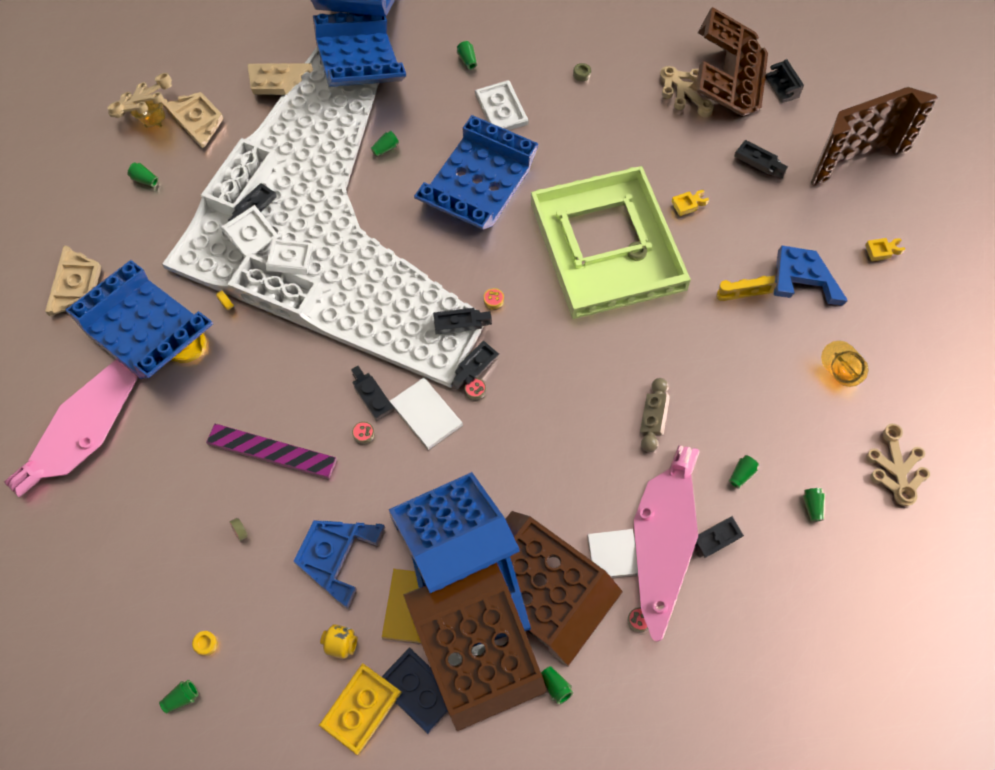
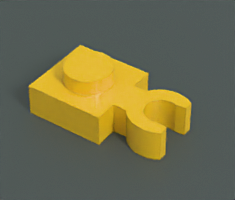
M698 190L695 195H692L689 191L672 197L671 202L679 216L697 211L698 206H706L709 198H700L704 196L705 191Z
M887 238L868 240L865 247L871 262L891 259L893 254H903L905 247H897L902 241L901 238H895L892 242H888Z

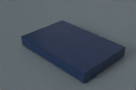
M409 647L382 677L402 691L395 703L423 731L429 734L447 715L448 710L431 667Z

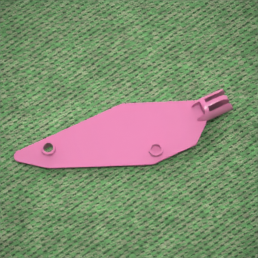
M117 359L60 405L28 462L7 478L4 483L18 497H21L42 478L63 476L70 473L102 445L138 376Z
M680 445L677 447L670 469L648 481L634 518L641 611L650 635L656 642L661 641L664 637L698 539L691 474L698 458L699 450L693 448L691 451L690 447L683 448ZM659 606H664L663 609L658 610Z

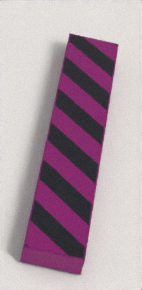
M216 423L206 441L207 445L328 480L337 462L336 457Z

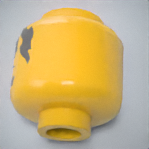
M336 624L330 626L327 631L324 630L320 639V644L323 645L326 655L341 659L353 655L358 642V637L355 636L352 628Z

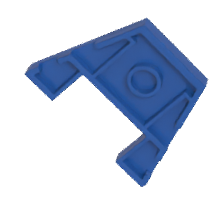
M783 245L778 249L776 264L778 273L775 277L776 288L774 289V296L791 298L795 294L792 282L822 286L828 304L843 306L848 301L817 251Z
M313 520L294 559V563L348 609L357 589L352 585L337 580L336 577L354 539L358 538L377 546L384 532L385 525L377 523L376 525H368L357 522L356 524H348L337 521Z

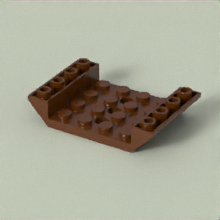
M906 87L839 111L817 162L811 180L812 185L828 181L837 162L851 159L860 153H867L871 149L881 148L887 144L894 155L908 152L913 147V143L919 136V132L926 123V119L933 110L938 97L932 93Z
M511 511L505 520L520 552L511 555L510 558L521 595L527 593L533 599L530 604L524 605L531 630H528V632L549 647L551 655L569 667L623 591L603 568L534 518ZM551 557H556L559 559L560 565L552 568L547 564V560ZM537 575H542L546 578L547 582L543 586H537L534 584L533 578Z
M497 562L432 593L428 591L425 585L403 594L456 731L547 693L543 676ZM505 633L508 636L507 642L501 646L496 645L494 642L496 635ZM482 643L485 646V650L481 655L471 653L474 644ZM452 653H459L462 656V660L457 665H451L448 662V657Z

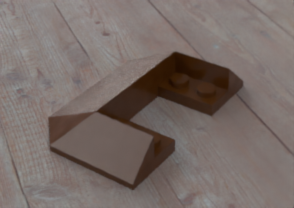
M712 7L703 21L698 34L726 50L724 68L721 71L703 61L699 65L697 80L689 88L742 116L758 111L762 108L768 52L765 47L761 48L757 41L759 37L755 31Z

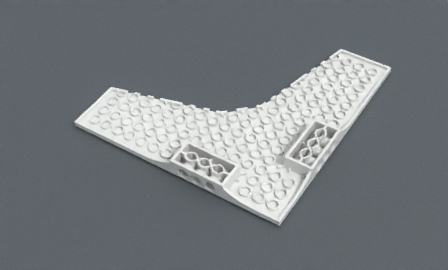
M316 47L305 62L311 63L313 71L311 73L305 72L301 76L302 81L295 85L289 93L281 96L266 119L251 136L246 139H240L202 192V198L193 220L162 265L164 269L217 291L222 290L229 296L451 388V383L457 376L455 370L470 354L484 326L477 330L436 335L434 312L473 307L468 303L460 301L458 296L443 289L442 285L438 282L430 280L428 275L405 259H400L392 250L380 245L379 241L375 238H370L360 228L346 188L379 83L328 87ZM260 183L276 192L277 198L261 211V214L278 234L279 240L313 243L307 275L266 271V262L271 245L256 255L248 253L244 259L221 229L223 225L228 223V219L233 216L234 207Z

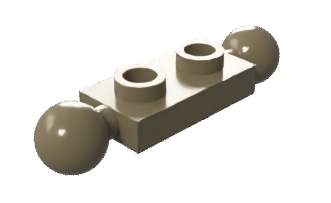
M657 378L652 382L651 387L654 394H647L640 428V433L645 436L641 441V446L646 452L655 451L659 445L658 439L655 436H663L670 397L666 393L669 388L668 382L663 378Z

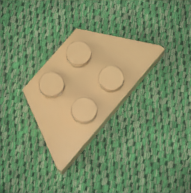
M311 63L248 64L250 87L253 94L286 95L295 85L302 81L301 76L305 72L311 73L313 71Z
M201 92L190 96H179L176 101L168 102L167 99H164L161 102L163 107L201 148L205 147L223 120L222 114Z
M63 246L45 310L47 315L53 316L66 311L68 307L96 287L102 268L101 265L93 259H88L80 252L76 253L70 247Z

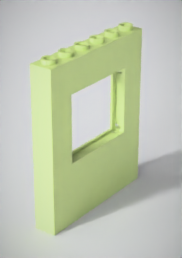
M642 166L631 167L627 170L593 176L588 179L576 180L571 183L531 192V206L572 319L688 291L691 279ZM626 205L641 244L583 258L568 218ZM642 246H646L647 255L643 260L635 261L628 257L629 252L642 251Z

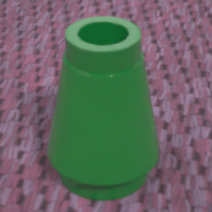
M469 41L459 43L457 54L467 66V69H474L477 66L473 45Z
M392 131L385 132L371 147V150L378 157L396 148L399 140Z
M136 162L130 165L127 175L131 180L151 187L157 184L158 177L141 163L137 164Z
M748 455L740 458L729 479V483L740 489L758 472L759 463Z
M810 488L804 490L805 495H803V499L811 522L824 521L826 494L823 493V489Z
M552 666L547 667L541 672L552 701L562 704L573 695L572 685L554 670Z
M190 680L181 681L159 701V705L163 712L168 714L171 711L193 703L195 698L198 697V691Z

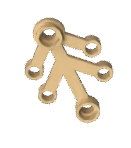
M672 66L663 67L660 71L661 80L665 83L662 96L666 99L672 98L674 89L671 86L674 83L677 86V97L674 103V107L677 110L685 108V93L699 106L698 114L700 116H711L714 108L710 100H703L689 88L693 82L681 80H697L698 69L683 72L677 71Z
M161 73L156 76V84L150 88L146 82H142L136 86L133 95L131 92L123 93L119 101L113 102L108 106L110 117L120 118L125 115V112L134 110L142 114L148 110L146 101L152 100L154 104L161 103L164 100L161 92L151 93L159 88L168 89L172 86L169 74Z
M891 423L883 430V437L889 442L893 463L875 448L869 450L866 459L870 463L880 464L897 477L898 484L887 477L882 469H875L870 476L874 483H882L893 491L894 498L900 505L908 507L917 501L916 489L930 477V471L925 467L918 468L914 473L915 478L908 484L906 475L917 462L925 457V451L921 447H914L909 453L910 457L903 463L898 441L903 435V430L899 425ZM914 452H918L920 457L916 456ZM871 453L875 454L877 458H873ZM919 472L924 473L925 477L920 476ZM875 474H879L882 479H878ZM902 493L906 494L908 499L904 498Z

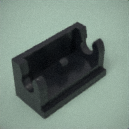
M788 59L771 65L770 69L775 71L766 73L765 78L780 102L785 103L800 98L804 84Z
M733 516L698 534L695 545L698 550L696 553L698 557L704 556L706 558L744 536Z

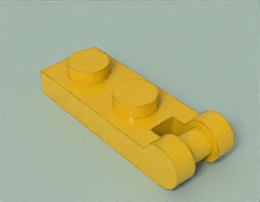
M775 275L768 277L760 276L750 280L742 279L732 283L728 280H723L719 285L716 297L720 301L773 293L776 286Z

